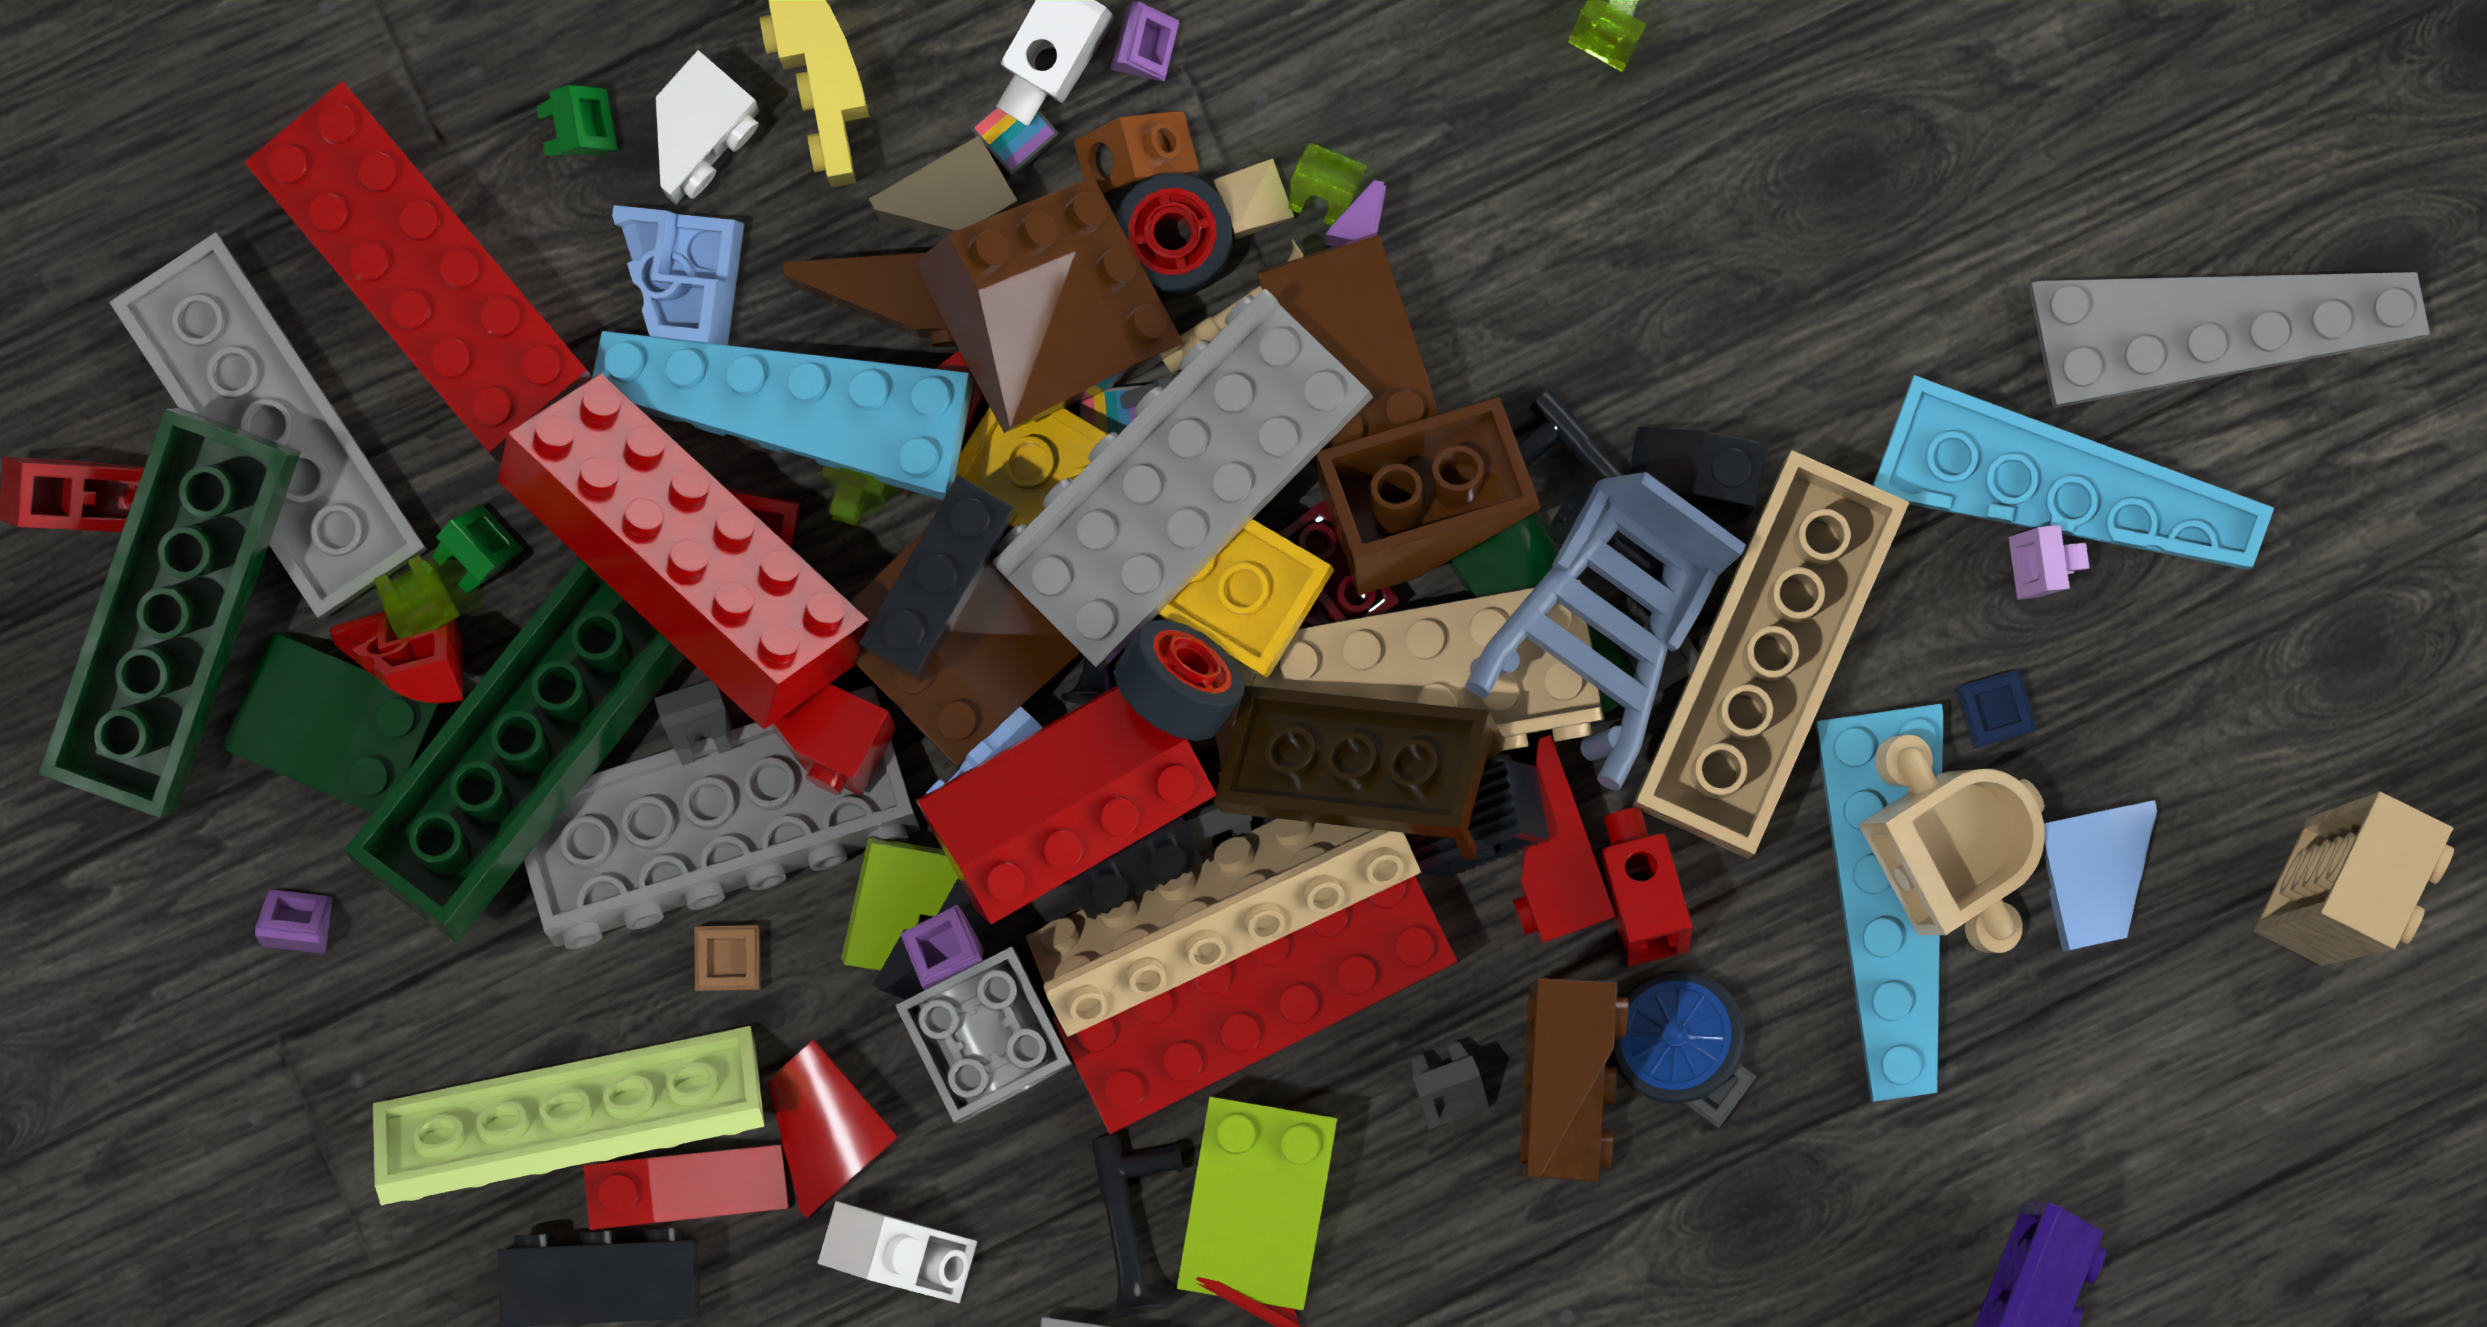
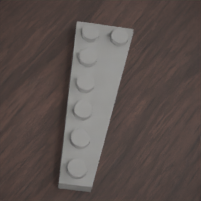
M2417 272L2058 280L2032 282L2028 286L2053 408L2416 340L2430 335Z

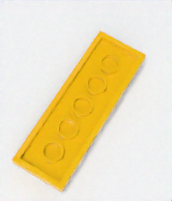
M989 407L960 453L955 479L959 475L1013 506L1017 517L1011 528L1021 523H1025L1028 526L1045 509L1043 501L1051 489L1065 478L1070 477L1074 480L1091 463L1088 460V456L1092 449L1108 434L1064 408L1004 433ZM1252 519L1157 615L1168 621L1185 624L1205 634L1221 646L1233 660L1268 679L1328 582L1334 569L1330 564Z

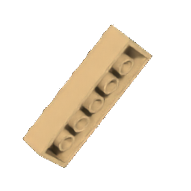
M1791 450L1783 462L1631 807L1641 808L1642 812L1747 859L1755 855L1909 505L1908 501Z
M2381 791L2308 817L2253 932L2320 965L2394 950L2398 942L2407 945L2416 933L2425 909L2418 906L2417 903L2427 882L2430 881L2437 884L2452 859L2454 848L2446 843L2454 828Z

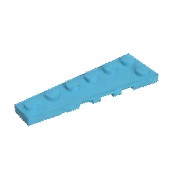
M602 331L592 379L600 373L604 375L646 414L673 422H687L697 429L721 436L729 434L758 443L762 448L779 453L787 451L815 459L818 464L838 470L846 468L873 476L876 481L944 500L955 481L974 385L970 374L965 372Z
M1915 375L1911 378L1872 485L1908 501L1909 505L2033 529L2061 525V532L2064 535L2250 570L2254 566L2274 510L2271 506Z
M1942 704L1816 721L1815 730L1871 1102L1937 1093L1940 935L1917 934L1858 824L1902 797L1908 791L1905 786L1895 787L1887 784L1881 779L1876 770L1875 755L1877 749L1887 738L1898 735H1915L1920 737L1928 744L1931 750L1933 773L1935 776L1942 773Z

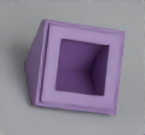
M1132 1L1124 9L1110 70L1157 81H1165L1179 20L1141 2Z
M268 890L255 927L256 938L262 947L326 954L332 897Z
M958 905L900 934L924 990L983 961L984 947Z

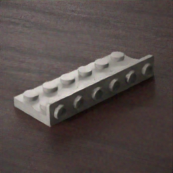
M1267 289L1262 290L1255 298L1252 295H1247L1241 299L1225 318L1227 326L1210 343L1206 340L1201 341L1185 355L1179 365V368L1182 370L1181 373L1165 389L1157 386L1149 391L1134 409V414L1137 417L1119 435L1116 432H1111L1102 438L1088 456V460L1091 463L1074 480L1068 477L1055 485L1043 501L1045 509L1028 526L1025 523H1021L1014 527L997 547V551L1000 554L994 559L992 564L1100 672L1135 637L1138 631L1147 622H1150L1373 398L1370 391L1304 329Z
M874 685L849 692L881 707ZM756 722L731 730L732 750L719 754L712 738L696 741L692 748L695 762L682 765L674 749L592 774L524 859L544 932L554 946L565 945L567 949L583 948L601 940L603 937L602 932L624 925L628 929L646 928L660 922L664 918L663 913L683 906H688L691 910L708 908L722 902L725 899L724 893L746 886H749L751 890L771 888L785 881L786 873L808 866L814 871L836 867L847 860V854L865 849L868 837L903 843L907 842L909 839L908 834L919 831L920 826L909 798L892 739L862 796L844 788L840 795H835L812 784L806 779L808 771L804 770L773 728L769 726L764 730Z

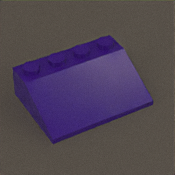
M2023 1202L1974 1327H2078L2083 1309L2075 1306L2076 1300L2084 1281L2089 1284L2095 1282L2106 1256L2107 1249L2099 1246L2103 1231L2052 1203Z

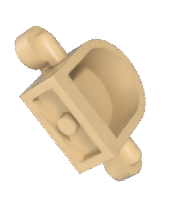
M1898 735L1887 738L1877 749L1875 755L1876 770L1881 779L1887 784L1895 787L1905 786L1908 791L1905 795L1858 825L1918 935H1947L1965 923L1967 939L1975 949L1985 953H2003L2011 950L2021 938L2022 920L2018 911L2012 905L2003 902L2002 898L2022 886L2033 874L2040 861L2044 847L2045 830L2041 813L2044 811V802L2039 791L2026 779L2019 781L2007 773L1993 769L1949 771L1935 776L1932 771V753L1928 744L1923 739L1915 735Z

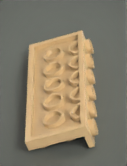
M1534 588L1298 629L1268 679L1233 660L1244 679V688L1246 685L1488 710L1505 741L1502 751L1529 746L1527 734L1552 729L1554 742L1592 735L1590 723L1605 720L1600 690L1528 638H1525L1516 649L1520 658L1518 668L1515 671L1498 677L1488 697L1477 696L1466 688L1465 684L1471 674L1470 666L1472 661L1480 657L1486 644ZM1556 602L1546 616L1592 648L1588 623ZM1240 702L1221 729L1215 734L1221 771Z
M1275 819L1241 837L1230 838L1203 855L1200 854L1203 859L1200 868L1191 867L1188 874L1181 872L1177 880L1168 879L1165 885L1156 884L1154 891L1145 889L1142 897L1134 895L1131 902L1123 901L1119 908L1110 907L1107 914L1099 912L1096 920L1087 918L1082 909L1065 918L1051 921L1043 928L1026 935V940L1044 982L1043 988L1067 1037L1421 873L1404 833Z

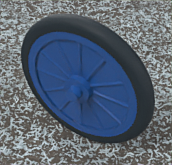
M1669 971L1647 978L1626 995L1625 998H1628L1626 1037L1614 1041L1612 1056L1621 1076L1638 1093L1663 1103H1687L1699 1100L1713 1093L1733 1074L1743 1052L1745 1040L1744 1023L1735 1000L1719 983L1707 976L1691 971Z

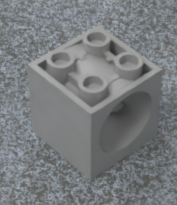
M1013 947L895 1005L955 1123L961 1124L1074 1066L1018 953Z

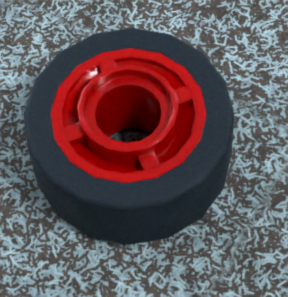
M1183 173L1157 174L1136 184L1121 200L1115 217L1158 296L1163 298L1188 297L1209 287L1225 270L1232 250L1231 216L1222 197L1206 182ZM1168 221L1183 223L1191 233L1189 242L1178 250L1162 248L1154 237L1157 229Z
M1168 620L1147 622L1135 635L1115 667V681L1118 688L1135 712L1153 726L1179 738L1194 741L1212 738L1221 729L1244 696V679L1237 664L1226 651L1205 634L1178 622Z

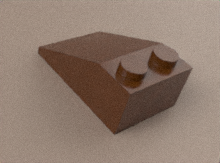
M1378 232L1256 272L1261 289H1267L1277 299L1279 304L1363 384L1373 396L1321 450L1439 415L1428 376Z
M1500 397L1323 449L1316 454L1320 491L1358 596L1419 578L1540 510V502Z

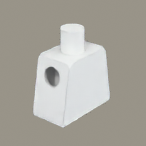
M1036 0L1002 59L1001 65L1014 74V77L996 107L1024 125L1029 126L1047 95L1063 103L1116 20L1107 7L1095 0ZM1045 49H1056L1057 60L1053 67L1046 71L1037 70L1035 60L1038 54Z

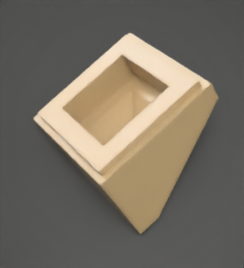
M1273 159L1213 180L1216 190L1222 197L1231 216L1232 234L1235 240L1294 219Z

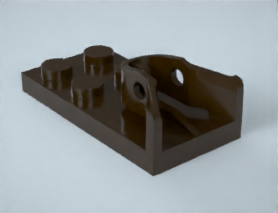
M1245 685L1244 696L1240 702L1216 789L1217 795L1213 801L1220 812L1447 837L1457 844L1465 860H1472L1475 858L1477 845L1469 833L1468 827L1486 760L1502 751L1505 740L1488 710Z

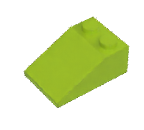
M1209 1097L1177 1289L1216 1295L1198 1285L1203 1284L1196 1280L1197 1277L1219 1281L1258 1303L1304 1310L1337 1118Z

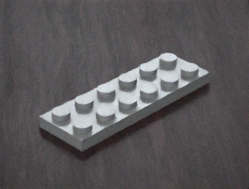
M216 232L109 302L179 408L301 451L269 545L318 619L323 620L428 550L252 283Z

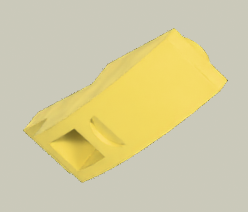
M768 0L771 15L760 17L766 53L778 52L784 70L807 66V72L796 73V79L803 111L815 109L819 133L807 135L814 172L826 170L831 188L856 183L845 121L870 116L862 83L846 38L826 0Z

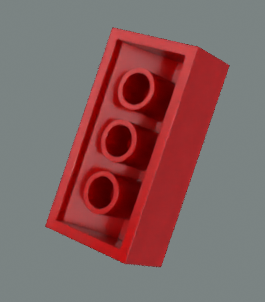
M1117 685L917 799L916 802L976 911L992 925L1217 794L1188 740L1175 737L1145 720L1124 699Z

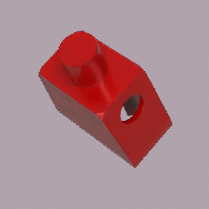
M1641 808L1623 809L1607 815L1604 821L1611 846L1602 849L1601 870L1606 890L1616 915L1614 921L1626 967L1629 968L1688 953L1692 924L1665 834L1648 836ZM1635 872H1642L1649 875L1650 879L1636 881L1631 879L1629 875Z

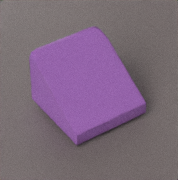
M1374 180L1326 232V245L1337 246L1378 232L1386 186H1383L1384 182Z

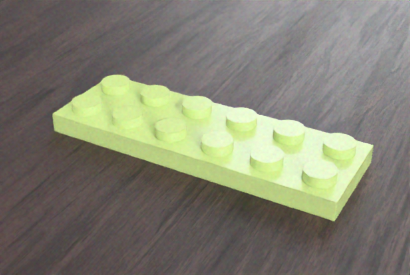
M751 1026L373 1103L375 1188L380 1204L385 1205L405 1200H418L429 1195L468 1187H481L497 1181L531 1174H545L556 1169L595 1161H608L619 1156L658 1148H671L682 1143L721 1135H735L746 1130L764 1127L756 1045Z

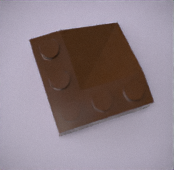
M1094 177L949 233L913 264L1004 433L1147 373L1184 344Z
M925 530L850 602L869 620L866 631ZM998 551L992 558L920 683L865 652L862 647H860L855 663L871 682L958 770L971 750L990 736L1020 706L1025 710L1082 654L992 564L994 559L1000 554Z
M1537 978L1529 985L1518 1177L1599 1182V1169H1611L1613 1131L1602 1130L1603 1104L1614 1105L1616 1066H1605V1063L1614 1049V1041L1626 1037L1628 1021V998L1616 997L1617 983Z

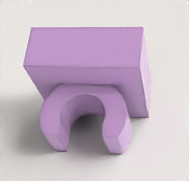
M2061 525L2038 527L2008 537L2017 600L2039 598L2070 589L2068 574H2073L2075 570L2090 568L2086 543L2063 545Z

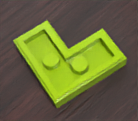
M868 837L841 956L844 965L881 971L903 930H908L918 925L920 914L936 916L958 879L943 849Z

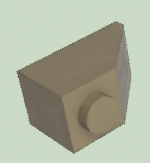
M980 136L975 137L869 198L872 209L879 220L942 237L1019 206L1015 195Z

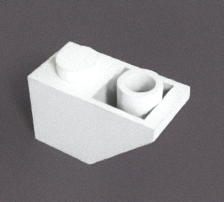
M699 50L656 96L660 184L665 195L676 205L685 194L691 199L695 198L715 176L716 170L712 167V164L728 147L733 152L739 150L750 139L759 125L754 120L760 112L755 99Z
M835 1201L818 1264L867 1280L960 1303L977 1241Z

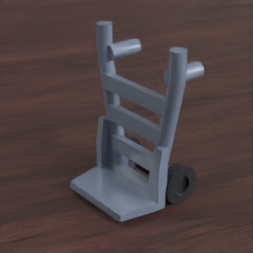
M1647 472L1605 478L1598 481L1595 487L1588 483L1582 484L1568 496L1557 511L1550 526V535L1563 544L1552 564L1553 567L1486 644L1480 657L1472 661L1470 666L1471 674L1465 684L1466 688L1473 694L1480 697H1488L1498 677L1515 671L1520 663V658L1516 651L1518 646L1525 638L1531 640L1625 708L1620 726H1614L1587 736L1581 742V752L1586 759L1596 761L1607 757L1597 780L1604 787L1615 791L1621 789L1641 750L1668 649L1671 652L1679 649L1697 619L1718 576L1741 556L1746 546L1742 541ZM1654 557L1663 563L1661 568L1653 563ZM1588 566L1651 611L1647 630L1576 580L1577 577ZM1556 602L1560 603L1638 659L1634 678L1547 617L1546 614Z

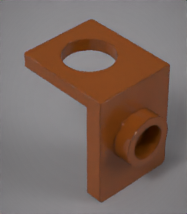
M1183 111L1119 117L1074 141L1084 180L1094 177L1104 196L1134 181L1146 180L1157 174L1183 173L1191 175L1199 171V165ZM1101 143L1108 146L1113 157L1112 172L1107 179L1101 176L1096 166V151Z

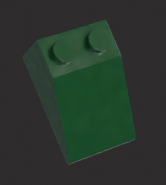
M272 632L221 749L373 814L438 734L449 708L441 703L422 702L398 694L364 669Z

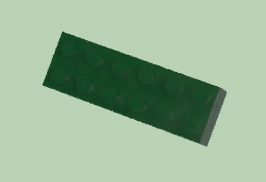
M183 408L164 410L38 774L159 818L176 812L301 451Z
M579 558L344 849L345 853L358 870L458 943L686 657Z

